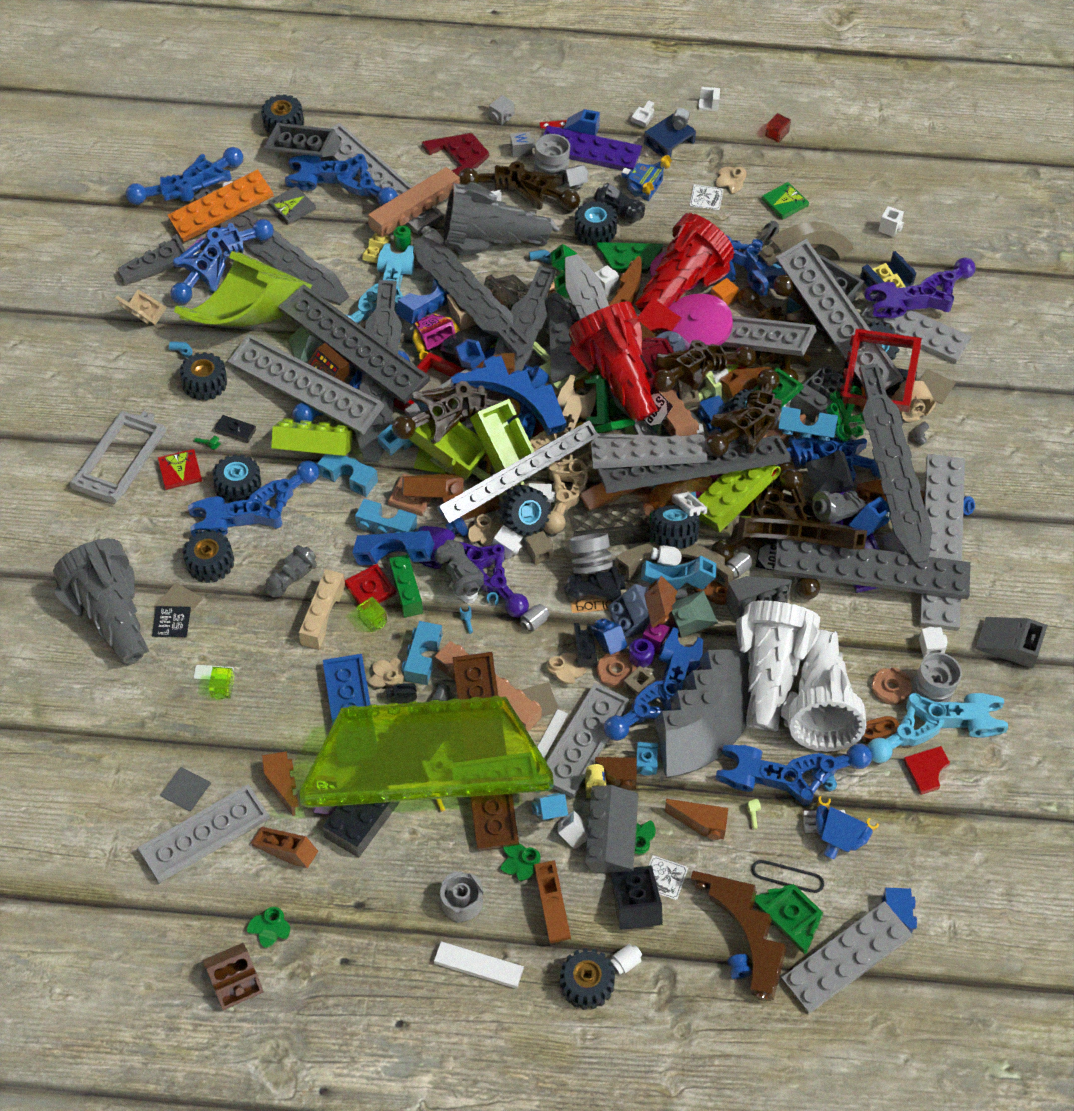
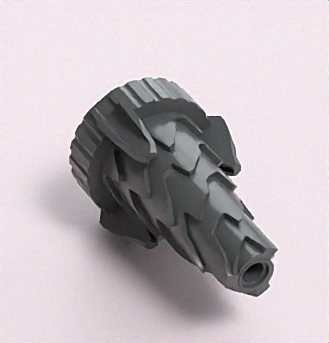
M470 182L467 185L452 184L445 215L444 246L455 249L459 255H471L488 251L489 244H492V242L509 244V242L521 243V241L547 244L552 230L551 218L537 216L536 212L523 211L518 207L506 205V202L497 201V195L477 183Z
M109 538L98 539L80 545L60 558L53 569L54 579L57 584L54 592L56 597L68 610L73 612L76 618L81 617L85 609L89 620L93 619L103 640L107 641L118 659L125 665H132L141 659L144 653L149 652V649L140 632V623L135 614L138 611L132 601L135 597L134 569L129 565V559L120 541Z

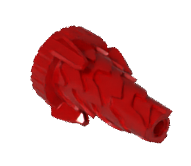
M685 213L672 228L674 239L669 243L666 253L655 270V275L647 283L643 294L635 302L638 310L642 312L652 298L669 308L674 301L677 302L686 291H689L698 280L702 279L703 287L707 288L726 276L730 271L729 262L734 257V248L728 237L708 219L697 214Z
M625 301L597 310L569 328V337L572 341L569 350L576 360L587 369L588 373H593L597 364L602 378L607 379L613 395L619 399L630 418L635 422H639L657 412L658 409L651 396L650 384L645 375L647 370L640 357L642 355L641 325L638 322L639 319L631 302Z

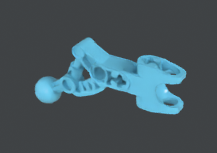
M385 243L379 253L377 270L378 272H385L383 280L397 281L394 308L396 312L398 299L403 297L400 291L403 274L413 275L414 246L409 245L405 252L396 254L391 251L390 244ZM379 283L373 285L360 297L358 310L351 316H346L357 324L361 320H367L376 309L377 303L373 302L377 300Z
M912 693L906 704L907 714L903 717L896 733L887 739L878 737L868 743L867 747L871 750L872 761L875 763L887 762L892 756L893 749L897 746H916L936 736L941 728H968L969 735L972 737H989L1006 733L1008 723L1004 720L994 719L989 714L991 711L1002 709L1004 698L985 693H972L964 697V703L934 702L917 693ZM914 715L925 722L917 730L913 728L915 723Z

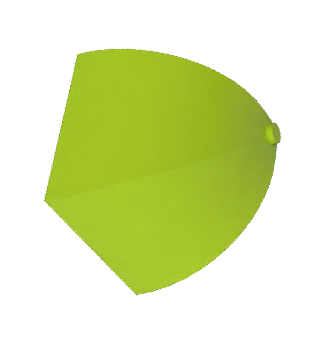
M231 251L229 258L235 261L216 292L198 307L189 309L185 306L176 305L174 312L180 315V319L185 321L193 320L204 324L233 327L264 324L283 317L285 314L279 311L278 306L303 284L310 289L312 284L242 253Z

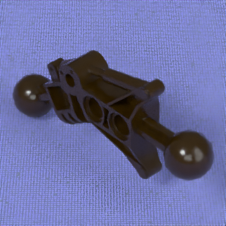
M519 161L512 162L510 166L496 165L494 166V173H477L476 170L468 167L460 171L458 176L460 184L464 185L470 182L477 184L494 183L495 191L499 189L501 191L505 189L507 191L516 190L518 194L530 201L538 210L543 208V201L547 196L559 200L561 207L567 211L575 210L581 202L580 196L575 190L568 189L561 192L555 189L564 184V175H551L537 171L530 172L525 170L524 164Z
M787 274L776 277L773 282L776 294L783 297L789 296L802 306L799 311L785 316V321L809 325L812 324L806 321H812L823 330L821 331L816 327V333L822 335L827 344H834L795 288L791 278ZM883 322V324H889L890 328H894L890 323Z
M745 286L739 291V303L746 308L752 307L758 313L757 319L786 322L785 316L787 315L781 313L782 308L775 307L774 305L766 308L760 301V295L750 286ZM760 351L758 365L763 366L767 363L779 364L782 371L798 381L797 372L791 369L790 364H801L808 367L811 357L806 352L804 356Z
M692 340L688 350H679L665 355L657 354L654 362L655 365L665 369L659 370L654 374L652 383L657 391L664 393L671 391L675 386L676 379H679L689 384L696 391L709 371H724L727 362H735L741 368L751 367L756 361V353L749 346L738 347L735 352H724L721 345H706L700 340Z
M765 369L759 373L757 385L761 391L756 390L749 393L746 408L713 415L711 425L721 428L725 433L709 435L705 441V448L709 455L714 457L725 455L729 448V443L733 440L744 445L749 453H753L755 447L768 430L776 428L782 401L775 399V394H772V391L780 383V378L776 371Z
M460 381L451 388L414 391L409 394V399L418 405L422 413L412 418L408 416L397 417L392 424V431L397 438L409 439L414 435L417 427L427 423L431 431V442L436 444L459 423L461 418H471L477 412L510 399L516 415L509 420H514L520 414L521 406L517 399L513 397H505L501 401L487 399V393H485L483 386L474 388L469 383ZM449 392V396L444 399L434 397ZM448 402L451 403L452 409L448 406ZM433 409L437 412V416L433 414Z
M788 462L777 464L781 468L780 475L775 479L773 488L766 487L749 504L750 516H780L775 510V506L779 501L789 504L795 503L791 495L783 493L784 489L780 485L781 474L788 469H795L792 464ZM738 523L735 524L736 534L738 531ZM737 536L729 542L722 540L715 542L710 550L723 556L726 564L734 556V551L744 545L748 549L752 548L757 552L761 545L774 544L777 538Z
M796 469L784 471L780 477V485L784 490L791 492L795 503L789 504L779 501L775 506V510L783 518L821 522L813 512L812 501L806 502L801 490L804 482L803 475ZM801 577L796 584V592L803 599H813L820 592V583L817 579Z

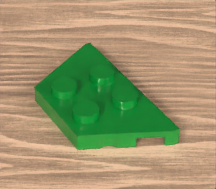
M597 242V250L601 251L604 261L617 273H625L630 262L634 261L637 256H640L642 274H647L655 257H657L659 252H662L663 244Z
M795 884L787 885L783 888L768 889V893L756 895L754 905L761 912L770 914L771 922L805 955L823 918V911Z

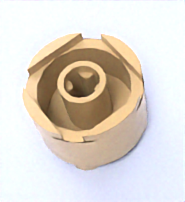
M906 381L900 384V388L895 392L892 400L903 401ZM915 381L909 413L900 411L901 417L907 422L920 420V416L923 414L925 416L929 415L935 407L934 398L924 381Z

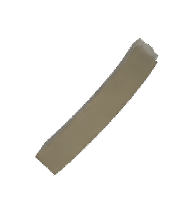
M805 222L789 227L770 238L772 243L758 254L770 267L777 262L776 257L806 238L810 244L830 246L831 250L840 259L851 252L854 247L834 226L824 222Z
M655 542L648 543L615 557V567H617L618 573L624 574V577L630 580L642 572V564L646 560L663 565L657 563V558L651 559L653 547L659 550L661 545H657ZM694 544L678 549L682 558L678 565L691 562L700 555L715 562L716 578L714 580L728 589V583L733 581L734 571L724 565L725 558Z

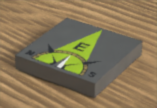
M297 186L268 201L269 206L288 225L316 209V205Z

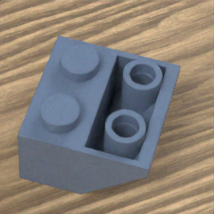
M634 584L608 606L615 623L621 625L625 638L644 633L650 623L644 596L647 587Z

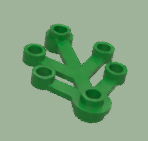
M853 386L851 387L850 394L862 395V391L859 387ZM837 390L832 392L830 399L833 403L828 405L826 410L828 414L838 416L835 429L837 438L847 441L852 435L855 438L862 436L864 431L859 426L865 423L862 413L852 415L854 404L847 403L845 408L840 392ZM849 423H857L858 425L851 428Z

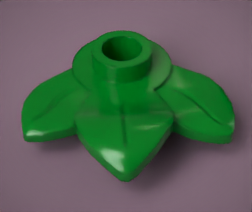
M652 820L647 821L642 826L637 823L636 855H643L650 849V841L656 835L655 825ZM637 844H642L643 847H640V848H639V847H636V845H637Z
M520 843L516 846L503 847L509 858L502 864L500 870L508 875L517 874L519 881L529 879L533 875L534 864L540 863L541 856L539 851L532 847L525 848ZM533 857L534 860L528 861L527 858Z
M269 907L263 915L253 917L247 927V933L259 934V940L263 948L274 945L278 937L288 939L291 931L289 923L284 920L283 911L278 907ZM272 916H277L276 920H270Z

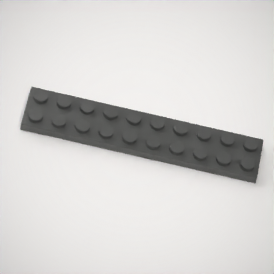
M304 284L278 306L279 311L323 344L326 343L342 358L404 404L410 400L409 394L414 391L419 392L430 381V377Z
M775 435L763 437L753 453H749L746 447L739 442L729 443L727 452L720 457L711 456L706 451L707 462L598 468L597 473L605 492L615 493L628 489L633 490L657 484L790 462V454L780 436Z
M777 539L774 574L968 600L970 596L971 562L929 557L928 562L914 563L906 553L869 548L852 550L826 544Z

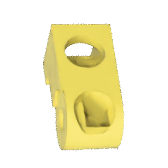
M593 764L586 767V798H591L592 786H606V777L602 765Z

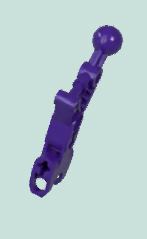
M967 257L960 258L954 264L953 271L937 272L922 281L921 285L897 288L893 282H884L866 288L864 297L868 301L877 302L873 305L871 312L873 316L880 318H897L903 316L907 310L934 308L943 312H950L954 301L952 293L955 282L959 278L967 279L972 277L976 266L972 259ZM940 285L942 291L936 289V287ZM873 291H878L877 294L869 295ZM879 308H884L882 311L877 312Z
M420 526L418 531H429L435 544L431 560L419 563L426 567L440 569L443 564L435 559V551L441 545H444L446 540H454L455 534L441 527ZM460 542L464 547L466 556L484 575V584L480 588L487 593L495 592L498 596H501L505 600V609L510 616L519 618L529 609V602L526 596L520 593H513L507 586L505 569L502 567V563L505 561L503 545L477 547ZM495 565L493 576L490 578L483 569Z

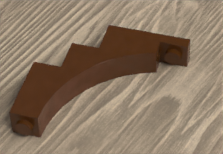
M693 870L691 881L695 888L703 891L710 889L708 893L710 900L730 914L743 930L749 942L753 959V977L750 988L752 995H755L756 999L762 1001L774 1000L786 947L784 943L767 940L771 925L770 914L752 910L757 894L756 886Z

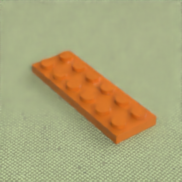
M257 169L168 214V218L182 241L185 242L274 197V194Z

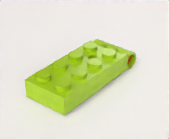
M774 464L723 474L698 498L707 507V514L700 512L699 520L720 533L773 480L778 478L781 468Z

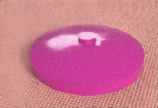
M692 294L680 298L669 307L670 310L682 317L672 332L678 333L690 344L692 340H700L706 345H722L732 332L733 318L731 310L723 300L716 296Z

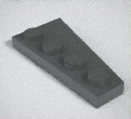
M176 234L172 236V240L168 242L163 241L153 251L148 250L144 252V256L136 257L120 266L118 272L124 284L173 268L174 258L179 257L186 250Z
M566 321L550 327L551 378L553 383L569 377L570 374L574 375L587 370L569 350L572 341L569 337V326Z

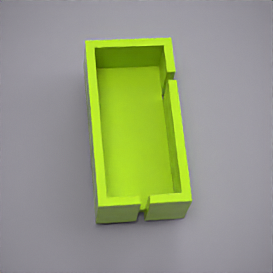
M510 399L477 412L470 418L496 473L535 452L519 418L514 419L510 423L507 422V420L516 415Z
M433 409V414L437 416V412ZM460 422L436 444L431 442V431L427 423L417 427L414 435L409 438V440L446 467L450 468L452 466V471L463 477L465 481L487 455L479 436Z
M284 418L272 428L271 448L345 456L352 450L353 429L343 424H337V427H333L327 422H319V425L311 424V421L301 420L300 423L293 422V419Z

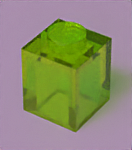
M373 597L357 606L358 618L371 632L383 628L387 623V612Z
M212 667L209 682L211 697L219 700L231 699L235 679L232 668Z

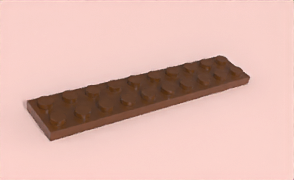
M493 652L452 657L466 762L507 756ZM469 788L477 850L484 851L519 845L512 791Z

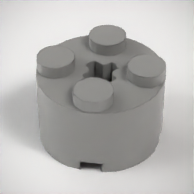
M457 871L449 874L443 880L440 888V902L445 915L453 921L461 923L473 919L480 913L483 908V887L480 880L474 874Z

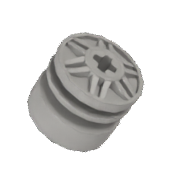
M547 134L539 137L535 145V171L560 175L561 169L569 168V141L558 134Z
M608 533L586 534L568 540L570 553L579 554V556L572 559V563L578 564L573 566L574 573L591 574L613 567L611 560H605L611 558V553L602 552L603 549L610 547Z
M936 652L929 654L922 660L912 682V689L914 693L931 701L948 702L951 700L960 682L962 669L953 657L945 653Z

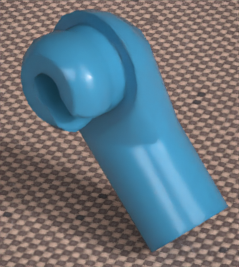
M547 250L529 252L530 260L539 259L548 264L552 262L551 253Z
M170 341L169 350L179 351L186 358L192 355V348L187 342Z
M813 769L811 776H814L818 769ZM834 776L828 777L823 784L827 791H833L837 787Z

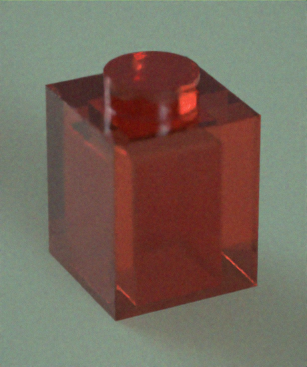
M777 113L767 123L765 136L779 143L789 133L791 119Z

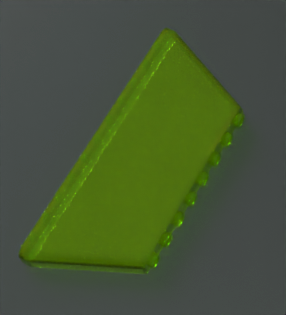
M474 697L462 700H432L430 702L413 701L404 704L390 703L389 705L371 704L369 706L341 708L299 790V799L305 807H326L549 791L554 787L553 772L507 697Z

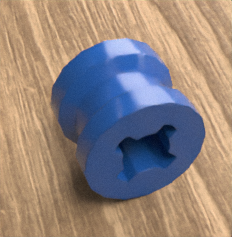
M738 954L728 958L727 962L731 967L730 976L732 979H743L752 975V969L748 966V955Z

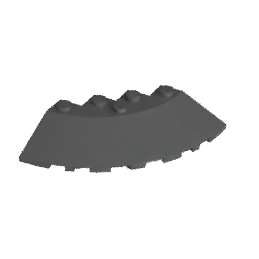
M727 649L708 650L700 658L702 670H693L685 678L687 690L677 691L670 698L672 711H662L654 719L665 778L681 776L707 766L723 755L724 745H733L739 739L747 726L746 718L751 692H748L749 653Z

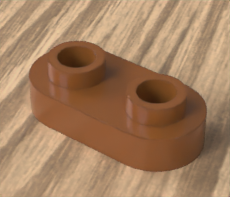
M713 580L703 589L709 601L718 605L726 603L727 588L717 581ZM694 586L695 593L703 591Z
M884 716L866 721L865 733L861 739L869 743L872 739L878 737L889 738L896 733L899 723L892 716Z

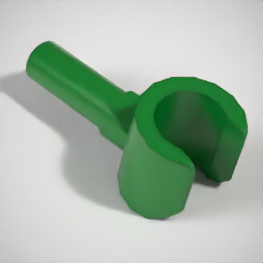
M213 436L210 440L195 438L194 440L195 442L208 445L212 450H216L221 445L218 442L220 439L217 436Z

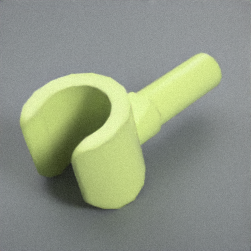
M758 799L749 801L747 805V811L751 816L752 829H758L756 811L761 810Z

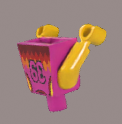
M435 313L415 322L412 340L417 352H420V362L429 353L425 349L429 350L441 344L448 336L461 331L451 317H443Z

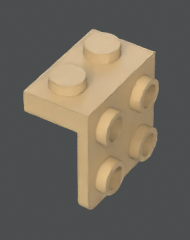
M139 289L129 303L117 295L115 297L119 301V306L147 324L150 321L156 325L167 308Z

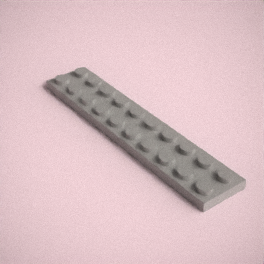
M341 123L329 128L335 129L341 141L336 154L330 156L334 161H345L358 154H364L368 164L367 171L370 173L371 178H373L375 185L382 189L385 187L393 188L398 193V196L412 188L407 181ZM360 174L354 177L359 183L361 181ZM433 206L418 217L408 221L406 225L418 235L424 227H431L443 220L444 214Z
M806 238L778 255L776 260L784 272L791 278L795 288L846 360L848 351L851 352L852 350L850 345L851 335H855L856 329H870ZM860 341L854 373L861 384L859 367L860 365L869 364L879 365L885 390L903 380V376L880 344Z
M251 334L246 336L228 360L231 366L302 403H306L313 409L362 435L365 434L385 406L383 402Z
M927 454L924 508L928 512L932 527L929 557L962 561L965 458ZM920 593L919 626L941 627L942 629L958 631L960 628L961 599Z

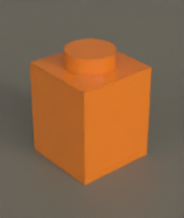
M726 278L711 288V295L720 298L727 305H730L737 300L739 288Z

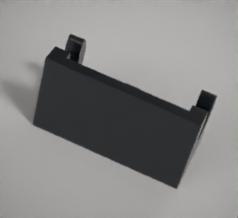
M574 623L573 638L578 667L597 666L598 662L591 625L588 623L587 629L580 630V624Z

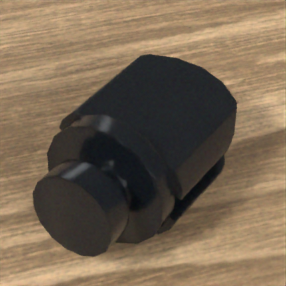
M414 683L394 684L393 689L387 687V700L394 697V702L397 703L415 702L417 699L416 685Z

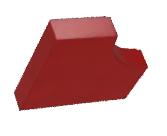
M652 298L638 316V322H641L652 332L656 330L673 331L682 317Z
M942 746L906 756L903 760L920 795L939 790V774L950 765V761Z

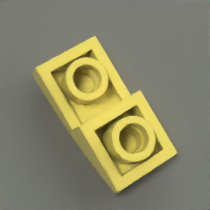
M374 233L369 240V247L363 253V260L378 263L379 253L385 243H390L391 236L381 237Z
M886 263L873 268L884 282H893L897 288L905 287L898 274L893 275Z

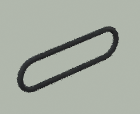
M758 860L752 866L753 874L757 878L762 880L770 881L785 886L791 885L790 883L758 875L755 871V867L759 863H765L780 868L800 872L803 874L815 876L819 878L821 881V887L819 889L813 890L797 886L800 890L808 891L811 893H817L824 888L823 878L816 873L804 871L801 869L785 866L782 864L766 860Z

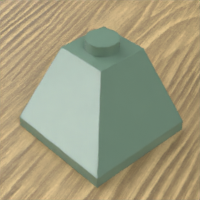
M302 327L289 338L294 357L307 364L316 349L323 345L321 341Z
M704 590L675 601L672 605L671 615L681 638L718 624Z

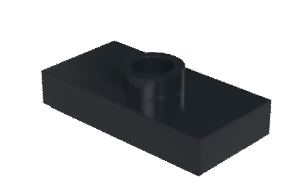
M222 415L215 427V432L249 443L256 431V425Z

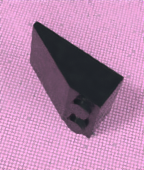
M476 324L448 336L442 342L438 351L446 361L466 369V367H462L455 347L467 339L476 340L480 343L483 354H485L498 337L482 331Z
M652 865L634 867L633 871L610 872L620 930L663 925L662 902Z

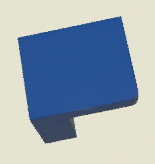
M467 339L455 347L462 367L474 369L486 360L480 343L476 340Z

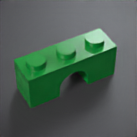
M562 244L551 252L552 266L561 273L554 278L555 291L570 300L566 290L565 258L576 255L577 252Z
M408 554L389 558L390 572L395 587L397 586L399 603L404 618L423 614L422 599Z

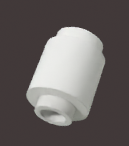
M627 944L612 956L611 966H614L617 975L626 974L641 962L640 957L642 953L636 945L631 946Z

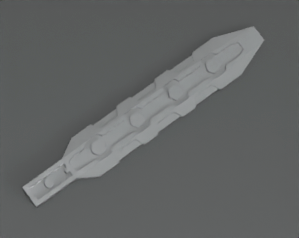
M578 254L566 257V290L580 319L609 306L599 277ZM609 386V392L611 394L614 404L622 412H624L630 419V416L628 415L624 406H622L619 399L613 395L611 388ZM644 420L635 422L633 428L636 435L658 436L657 432L655 433Z

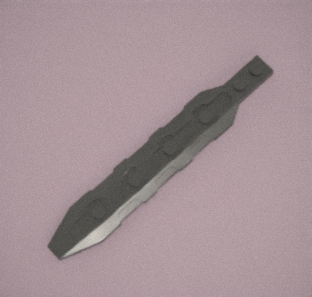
M205 188L194 196V201L212 192ZM246 210L221 223L220 227L225 228L229 223H232L238 232L252 228L258 217ZM274 230L272 237L266 241L253 238L243 242V244L249 247V250L267 260L275 269L312 284L311 290L323 299L341 305L349 298V294L335 273L314 261L298 246L292 245L276 230Z
M425 236L413 241L418 263L438 281L443 290L447 291L462 309H465L482 331L499 337L517 357L533 349L532 343L514 326L513 314L493 296L487 287L483 286L475 278V275L468 268L463 266L448 247Z
M541 266L537 269L528 293L514 304L511 310L514 316V326L532 343V347L538 332L541 331L547 318L544 302L556 276L555 270ZM499 338L493 356H502L507 372L510 375L514 371L523 370L533 349L517 357ZM485 389L487 399L501 401L505 397H510L497 391ZM469 417L466 419V427L478 435Z
M379 280L376 309L367 319L365 330L398 353L402 323L394 310L397 281ZM362 373V383L359 390L383 402L385 406L364 435L355 431L364 462L378 463L384 449L378 444L377 436L389 425L393 424L394 418L392 414L395 397Z
M860 365L859 373L867 399L862 415L872 442L874 460L879 468L882 480L881 486L883 494L886 495L891 513L890 520L894 535L914 563L928 562L932 527L928 512L924 508L920 493L921 487L911 461L912 454L909 445L906 443L899 408L886 394L879 365Z

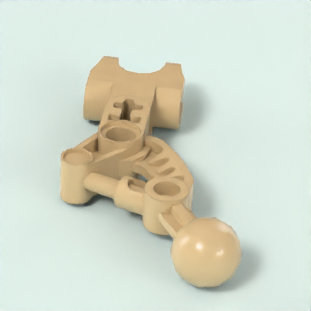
M570 374L557 396L560 408L563 409L562 413L565 421L568 419L569 424L565 431L547 436L544 430L530 441L534 451L556 440V435L563 436L573 430L579 417L583 419L590 417L596 402V385H593L588 394L584 396L578 395L573 389L575 376ZM572 452L556 462L572 461Z
M613 430L604 434H622L620 430ZM591 442L589 444L591 451L572 461L554 462L549 465L548 478L554 481L556 505L551 511V515L547 516L549 521L544 523V530L550 534L560 533L564 529L566 521L563 514L565 510L575 506L580 501V494L585 492L588 479L597 474V469L592 467ZM561 481L574 483L571 491L567 490L565 484Z

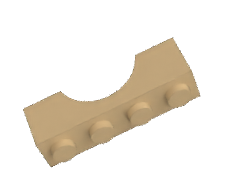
M325 569L299 631L301 645L320 650L326 635L331 609L336 601H340L345 588L343 573Z

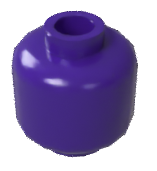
M644 638L634 640L629 646L628 658L630 663L642 668L649 666L654 659L653 644Z

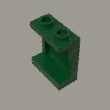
M601 375L590 376V379L585 380V383L596 384L597 417H586V422L590 420L591 424L610 423V393L607 379L602 378Z

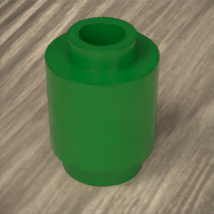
M398 226L394 229V244L399 251H406L407 247L411 246V230L406 226Z

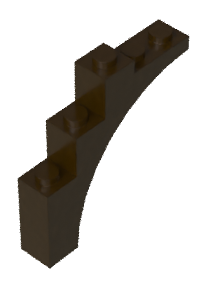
M774 515L739 516L737 536L797 540L860 550L865 549L867 530L831 522H814L805 519H788Z

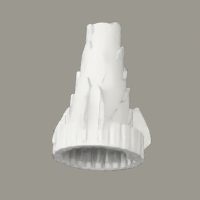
M753 601L745 607L744 615L737 619L736 631L740 652L745 653L749 650L748 692H751L746 718L748 727L771 730L773 732L778 730L781 710L787 699L788 691L791 690L794 675L796 676L798 673L800 660L805 658L819 635L820 616L815 612L784 602Z
M819 630L818 638L806 655L807 659L803 664L799 683V695L795 692L789 694L783 704L781 717L784 718V725L790 729L793 739L798 741L800 745L815 751H839L855 744L864 735L866 729L865 706L861 698L857 697V694L851 688L842 652H839L838 633L836 631Z

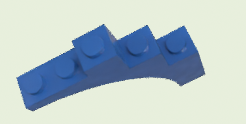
M491 356L484 360L483 368H474L471 372L457 373L451 377V387L460 381H465L469 385L474 386V388L483 386L486 390L497 391L517 399L535 415L547 436L565 431L566 421L552 385L543 384L533 389L527 370H517L509 375L502 356Z

